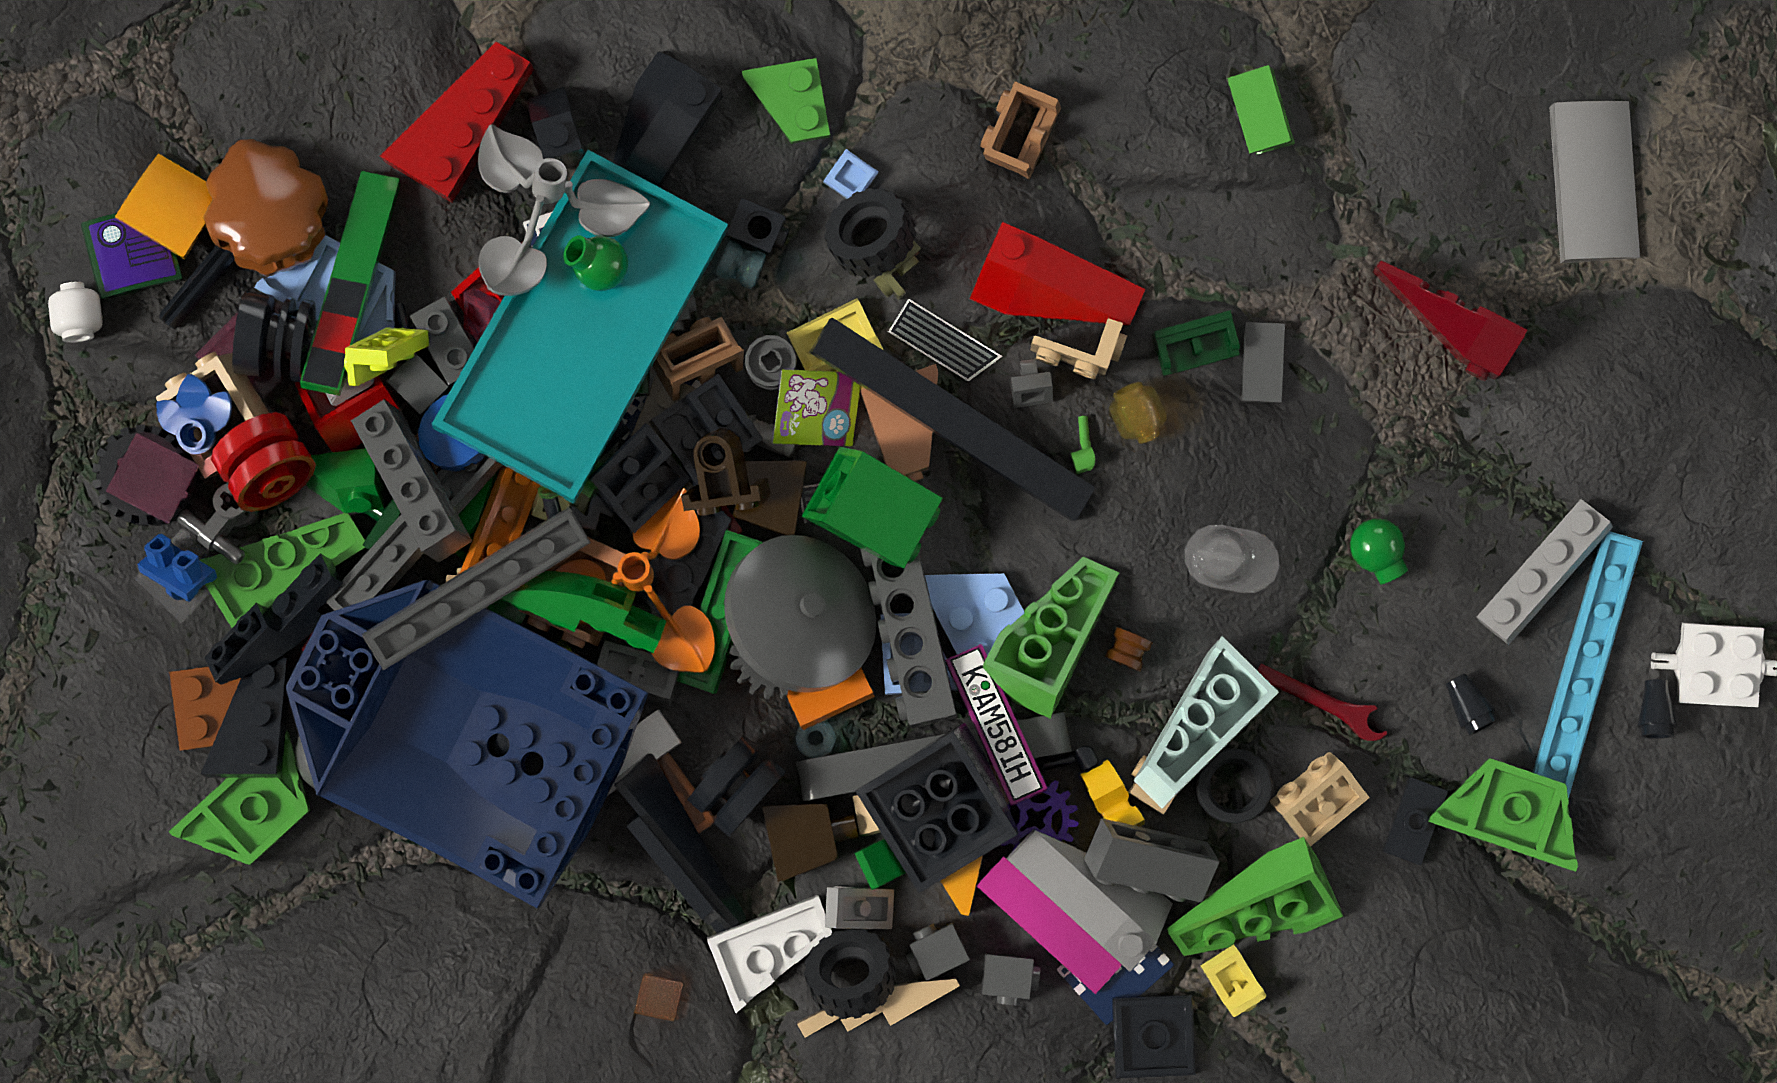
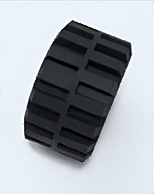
M145 424L136 425L135 428L126 427L120 430L121 433L119 435H111L106 440L109 444L105 449L100 447L96 454L100 456L98 464L93 463L92 472L96 473L97 480H93L94 489L100 493L98 499L109 508L108 511L124 521L148 527V525H164V522L168 520L174 521L177 519L179 512L190 507L191 503H189L192 495L196 496L198 491L195 483L196 480H200V474L195 468L196 463L190 453L186 452L179 445L176 435L160 427H152ZM146 452L155 453L164 460L167 467L165 486L152 498H137L127 488L125 480L126 470L130 462L138 455Z

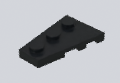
M722 509L718 513L709 515H698L697 510H694L699 520L700 537L691 553L676 560L666 559L658 553L655 559L649 560L654 572L651 586L671 617L683 606L693 607L712 567L725 531L729 530L733 519ZM645 590L635 591L662 619H664L655 607V605L653 604V602L651 601V599L649 598V596L647 595V593L645 592Z
M278 658L266 666L241 677L201 775L206 778L282 777L289 702L286 685L291 677L292 661L288 658Z

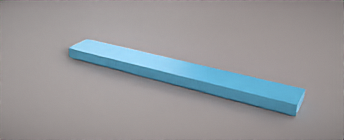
M1610 531L1598 544L1532 772L1565 783L1568 798L1643 542Z

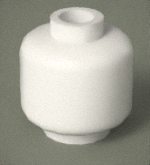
M83 282L61 284V291L52 294L48 300L52 332L62 336V341L75 343L93 339L94 333L100 330L103 322L99 294L92 289L84 288Z

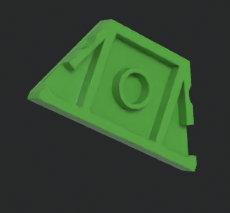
M286 730L281 778H226L177 823L169 833L174 837L203 846V848L216 853L224 854L242 863L252 865L311 811L301 775L296 768L289 732Z
M1488 758L1429 817L1428 822L1574 872L1578 868L1572 836V821L1568 808L1567 786L1565 783Z

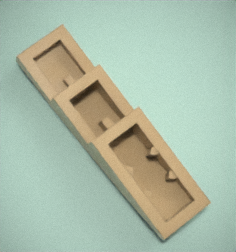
M956 977L937 978L928 981L926 979L896 984L893 985L894 991L892 995L888 996L887 1002L883 1006L880 1005L876 1008L875 1012L862 1015L861 1018L854 1019V1017L841 1019L848 1032L883 1012L891 1026L960 985ZM822 1009L798 1021L797 1025L806 1038L839 1019V1017H831Z

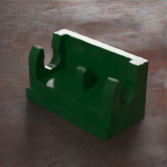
M1231 310L1154 331L1152 339L1163 377L1239 356L1240 344Z

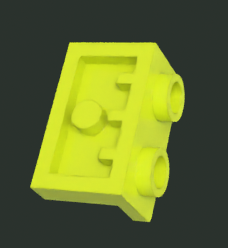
M386 327L346 347L344 367L348 374L349 386H359L396 367L398 361L414 358L415 352L429 346L428 330Z

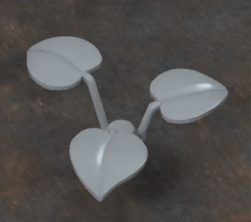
M491 124L487 128L479 148L478 165L483 180L491 188L503 193L514 191L520 184L524 188H529L532 185V192L536 197V201L523 243L521 244L518 240L509 236H500L489 240L483 246L479 255L480 273L488 290L495 294L514 296L528 292L536 287L545 275L547 259L541 251L529 248L543 204L557 202L564 193H566L571 205L574 208L580 209L579 222L583 228L594 235L615 237L629 230L648 210L650 202L635 190L605 179H592L583 182L578 188L577 199L572 190L573 183L566 181L567 169L561 161L553 158L543 159L540 148L521 136L505 132Z

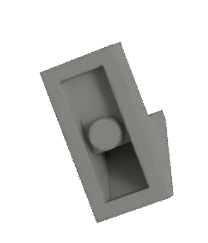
M827 887L825 928L892 929L894 889L875 888L871 890V888Z

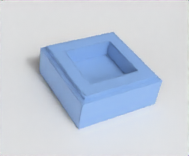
M846 149L823 183L848 199L857 191H865L877 176L878 171Z

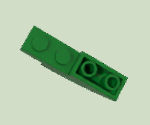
M544 571L501 598L510 602L519 610L529 611L547 619L556 627L566 628L575 632L579 621L582 620L600 632H608L625 640L635 648L645 649L651 653H654L667 622L633 606L632 603L637 592L620 585H615L612 582L576 573Z

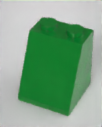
M839 447L802 517L893 566L905 568L907 563L910 564L917 557L921 548L919 541L926 528H931L940 514L938 506L943 498L863 451Z

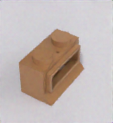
M1014 82L1011 91L1005 89L996 109L997 112L1001 113L995 127L988 126L981 141L980 147L985 149L983 152L985 159L1019 173L1030 180L1061 110L1059 100L1018 82ZM1024 102L1038 108L1039 111L1018 159L1001 153V150Z
M706 317L692 324L690 331L678 337L674 333H670L652 366L673 402L680 399V384L697 377L702 385L715 376V368L729 362L736 373L743 370L744 350L738 346L722 317L713 321ZM715 340L720 344L675 366L671 363V360Z

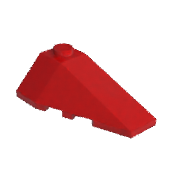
M1002 222L970 296V300L1004 315L1077 320L1106 324L1109 318L1123 323L1124 326H1130L1146 289L1037 236Z

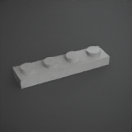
M1580 499L1478 614L1477 619L1479 622L1509 645L1613 528L1612 523Z

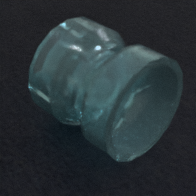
M730 239L718 265L716 276L725 280L731 278L738 280L742 287L753 291L764 267L767 254L758 250L752 252L745 250L741 243Z

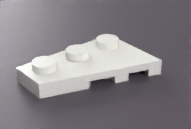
M819 895L707 937L735 1013L747 1005L762 990L764 991L775 979L792 965L804 958L812 947L819 943V940L833 933L831 928H825L826 913Z

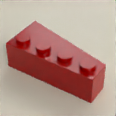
M495 42L380 157L386 164L453 203L478 162L480 144L487 128L491 124L499 128L532 74L534 68L531 62L500 43Z

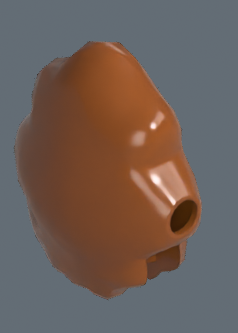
M254 139L239 140L229 148L221 164L210 173L206 185L212 201L203 218L213 243L222 249L231 251L239 267L251 269L265 277H269L279 272L290 271L296 266L304 265L312 260L315 248L325 237L321 219L328 207V196L321 177L311 171L300 168L299 160L293 150L284 146H269Z

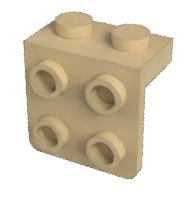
M1108 318L1095 356L1038 336H1034L1030 350L1037 353L1035 359L1040 362L1058 367L1059 362L1062 361L1073 365L1074 373L1090 379H1096L1097 374L1105 376L1110 360L1118 362L1127 335L1120 333L1123 323Z

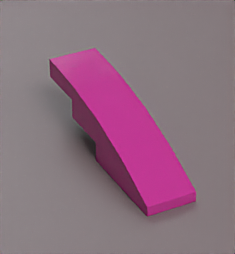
M1004 856L977 885L980 890L1094 994L1122 966L1119 961Z

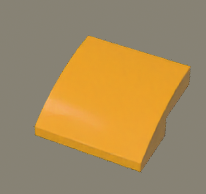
M158 153L129 193L115 218L185 259L204 227L207 228L203 216L212 201V197L208 193L206 181Z

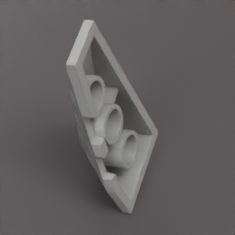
M1033 829L1006 859L1128 971H1131L1157 943L1173 903L1161 893L1151 891L1150 894H1143L1129 886L1120 884L1107 886L1098 882L1093 877L1084 860L1086 852Z

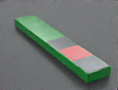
M365 171L360 173L301 376V388L337 396L341 395L347 374L344 367L345 348L356 343L400 189L399 178Z

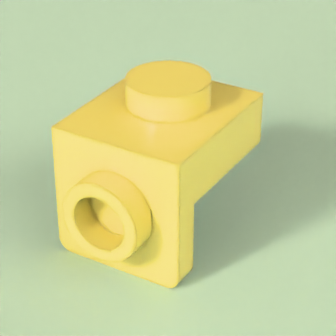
M1234 944L1200 965L1219 998L1233 1017L1252 1010L1257 1006L1258 1002L1267 996Z

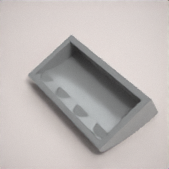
M1629 101L1553 103L1549 110L1560 263L1639 259L1640 248Z

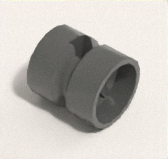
M766 335L756 339L749 346L745 355V366L750 380L757 387L766 391H777L780 388L782 369L797 370V358L793 347L787 340L775 335Z

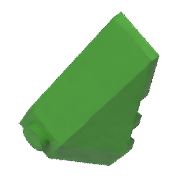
M1082 557L1052 584L1051 589L1036 603H1031L1025 609L1022 616L1011 626L1008 624L999 633L983 663V669L1014 703L1051 719L1113 589L1119 572Z
M1302 837L1267 852L1169 926L1167 930L1182 954L1187 956L1228 948L1235 943V940L1256 936L1257 942L1269 940L1270 933L1288 929H1292L1293 934L1308 932L1343 917V914L1319 859L1306 839Z

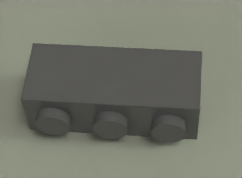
M1101 818L1084 858L1093 877L1104 885H1125L1143 894H1150L1151 891L1161 893L1179 902H1185L1187 899L1202 902L1220 862L1208 842Z

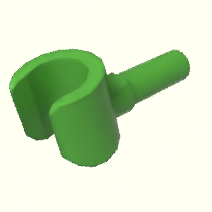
M1088 416L1078 417L1082 450L1070 453L1077 474L1092 470L1095 466V454L1089 439Z

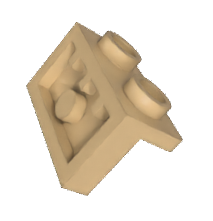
M1328 752L1324 756L1312 761L1308 769L1293 782L1283 785L1277 795L1270 800V803L1283 816L1299 839L1304 837L1311 847L1370 797L1345 764L1331 752Z

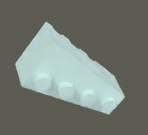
M1221 636L1206 654L1133 781L1161 808H1164L1279 692Z

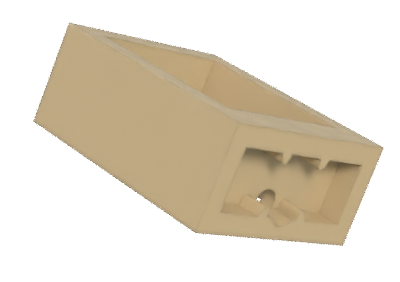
M212 352L195 363L198 369L191 374L205 381L217 373L245 421L261 414L269 413L247 375L234 373L232 353L218 356L216 352ZM183 372L165 383L167 390L156 397L157 401H176L179 387L187 376L186 373ZM196 427L194 429V437L200 441L202 439V432ZM212 449L202 454L190 453L204 478L220 475L211 461Z

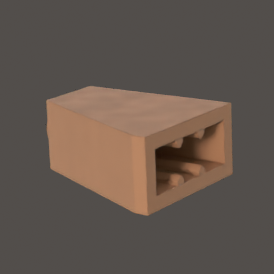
M936 364L916 370V372L937 385L938 369ZM861 389V395L885 465L914 482L924 479L922 472L929 470L932 431L867 389Z

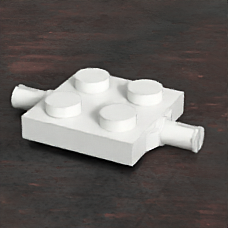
M1682 623L1681 640L1676 654L1652 652L1651 659L1667 662L1651 661V669L1674 670L1678 681L1676 701L1679 703L1758 707L1760 684L1764 675L1777 676V669H1773V667H1777V660H1765L1762 650L1764 628Z

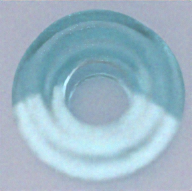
M825 720L805 730H802L800 726L796 733V744L799 750L808 757H823L834 747L835 732L832 726ZM814 730L820 731L823 734V742L819 746H813L808 741L809 733Z

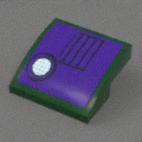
M117 213L81 223L100 300L138 293L141 289L175 283L182 279L176 254L115 218Z

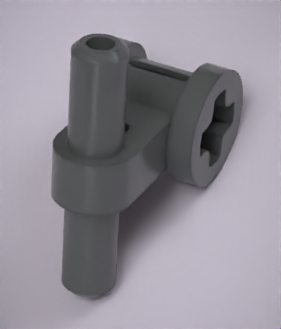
M229 483L219 487L215 492L213 506L216 512L207 523L188 509L182 510L177 520L198 536L197 541L208 550H216L232 563L239 564L244 559L245 552L228 540L226 536L233 527L242 528L252 524L257 518L258 511H247L248 515H245L246 511L241 510L240 507L237 509L231 507L236 500L228 489Z

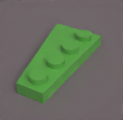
M350 513L336 515L299 527L293 531L239 547L245 552V557L239 564L232 563L222 554L201 559V562L215 569L217 579L206 583L205 586L231 628H233L238 619L246 614L256 602L269 608L276 597L283 593L300 575L301 571L320 553L331 559L336 568L367 549L363 546L366 539Z

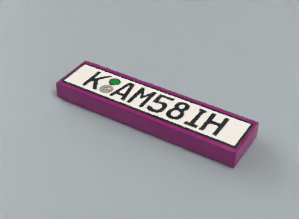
M982 644L946 659L945 663L1011 807L1047 791V786L1003 690L983 669V663L987 658V654Z

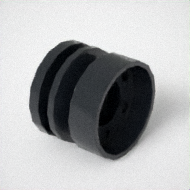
M245 291L239 305L232 351L234 373L262 377L270 360L273 361L276 379L284 380L290 365L291 381L300 383L317 325L315 302L303 299L296 316V301L294 298L287 297L280 314L275 313L276 308L273 295Z

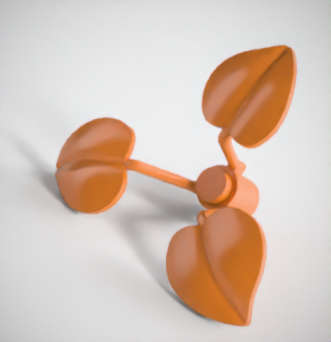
M681 488L641 528L633 533V540L636 545L642 549L651 550V552H642L641 554L632 552L624 555L619 561L618 572L613 574L611 582L615 585L623 582L632 591L645 590L661 616L667 621L661 639L654 653H651L661 666L672 671L703 673L710 667L715 653V637L710 621L703 612L692 606L679 608L671 617L651 586L654 572L649 560L655 559L658 553L669 560L680 559L691 553L700 537V525L695 511H684L681 495L686 493L687 490ZM587 559L569 561L556 570L586 575L606 581L602 568ZM580 620L578 625H587L588 623Z

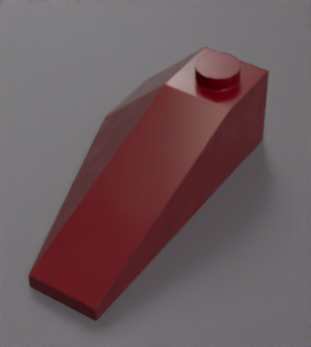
M1380 260L1373 270V273L1459 362L1467 365L1465 371L1482 381H1486L1488 377L1496 379L1501 375L1528 331L1480 306L1478 309L1472 308V310L1465 308V303L1460 300V297L1449 291L1437 290L1434 294L1428 291L1430 285L1423 279Z

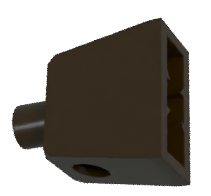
M745 461L749 486L759 479L768 478L770 494L759 501L758 507L746 510H736L734 507L733 517L784 536L796 535L807 462Z
M827 803L762 807L778 882L838 859L836 842L859 838L854 814L830 819Z

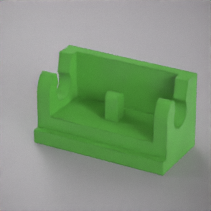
M1267 65L1227 78L1249 154L1256 153V155L1295 144L1273 68Z

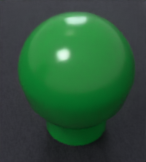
M577 235L565 247L564 262L573 267L577 279L591 290H610L619 285L627 274V253L624 247L614 238L600 235L585 238Z
M1374 518L1364 521L1354 530L1350 540L1351 555L1361 568L1368 572H1374L1380 585L1388 583L1408 571L1402 559L1405 551L1403 534L1394 523L1386 519Z

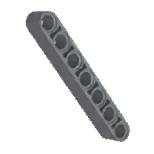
M1065 712L1053 714L1051 719L1040 716L1017 721L1033 758L1072 751ZM970 729V732L984 752L989 765H991L976 729ZM943 735L797 761L796 768L802 800L806 801L855 792L863 785Z

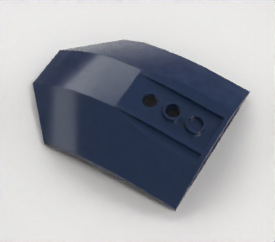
M424 580L321 615L286 685V691L317 796L336 803L417 843L535 908H540L587 837L623 766L648 692L487 608L482 609L383 670L361 634L440 586L429 580ZM499 733L505 735L510 744L508 752L502 757L494 756L489 749L491 738ZM536 752L543 758L544 765L542 771L533 776L526 770L525 761L531 753Z

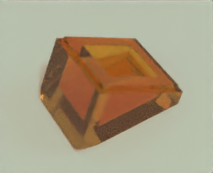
M644 973L634 1013L674 1021L684 982Z

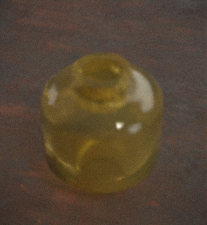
M1135 382L1124 386L1113 394L1114 400L1110 403L1109 412L1122 438L1127 440L1137 439L1138 443L1142 444L1160 435L1159 428L1166 422L1167 414L1155 388L1143 386L1142 382Z

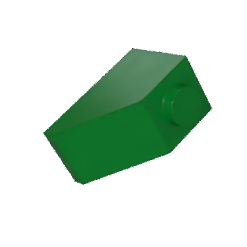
M366 448L311 455L316 466L314 474L306 485L313 492L343 513H363L369 510L384 509L385 483Z
M885 838L854 853L871 890L906 873Z

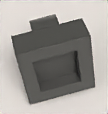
M1036 359L1020 361L1021 376L1011 377L1014 408L1053 403V385L1050 372L1038 373Z

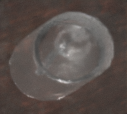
M1208 525L1197 530L1189 539L1185 548V564L1190 575L1201 584L1239 593H1255L1265 589L1275 579L1279 569V555L1274 544L1265 535L1231 526Z

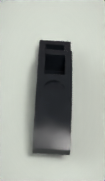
M320 553L301 571L300 575L290 586L276 597L269 608L256 602L246 614L238 619L234 627L204 657L215 682L222 685L266 666L297 646L314 631L321 615L326 614L322 605L343 584L331 559Z

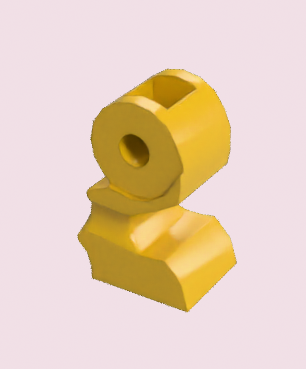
M1108 759L1087 773L1083 772L1080 774L1097 812L1104 819L1139 827L1145 824V819L1138 808L1130 805L1128 801L1129 794Z

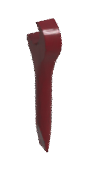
M1260 663L1257 671L1273 687L1333 714L1346 723L1355 735L1362 740L1376 741L1387 735V731L1381 733L1373 732L1367 724L1369 714L1377 709L1375 705H1357L1341 701Z

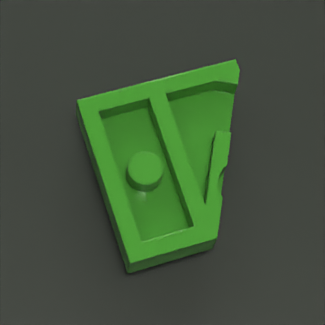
M817 58L742 71L744 81L762 102L764 108L773 117L791 144L830 137Z

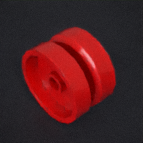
M277 412L261 414L234 427L220 439L213 449L211 461L223 481L229 483L228 489L241 510L249 512L273 507L296 494L310 480L316 466L304 444L298 441V435L286 415Z

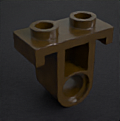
M717 429L697 442L694 448V462L699 487L691 488L681 495L684 511L697 510L698 515H709L720 512L721 506L735 504L736 510H746L758 507L759 501L770 494L768 478L759 479L749 486L742 444L734 432L728 429ZM712 443H717L724 448V460H718L712 455Z

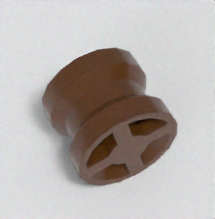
M1117 627L1114 633L1115 643L1112 648L1107 649L1104 657L1141 672L1144 665L1142 657L1146 651L1150 650L1153 642Z

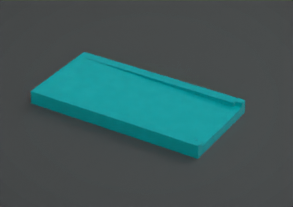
M587 150L570 180L573 183L572 190L577 199L578 188L583 182L592 179H605L635 190L650 202L648 210L629 230L621 235L611 237L617 240L627 253L628 271L625 278L619 285L610 290H591L577 279L573 267L564 262L565 247L573 237L577 235L585 238L597 236L583 228L579 222L580 209L574 208L566 193H564L532 247L541 251L547 259L546 272L542 281L528 292L514 296H504L432 422L434 430L458 440L557 493L573 504L577 501L588 478L591 476L728 231V224L590 150Z

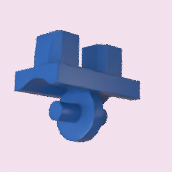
M158 534L145 545L144 549L147 556L137 564L140 573L165 587L168 596L175 600L185 599L190 602L203 585L217 579L215 569L201 562L198 555L189 550L183 551L173 545L171 539L163 534Z

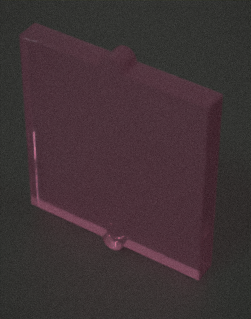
M136 433L124 457L117 460L119 467L106 492L169 524L182 498L188 497L187 489L200 465Z

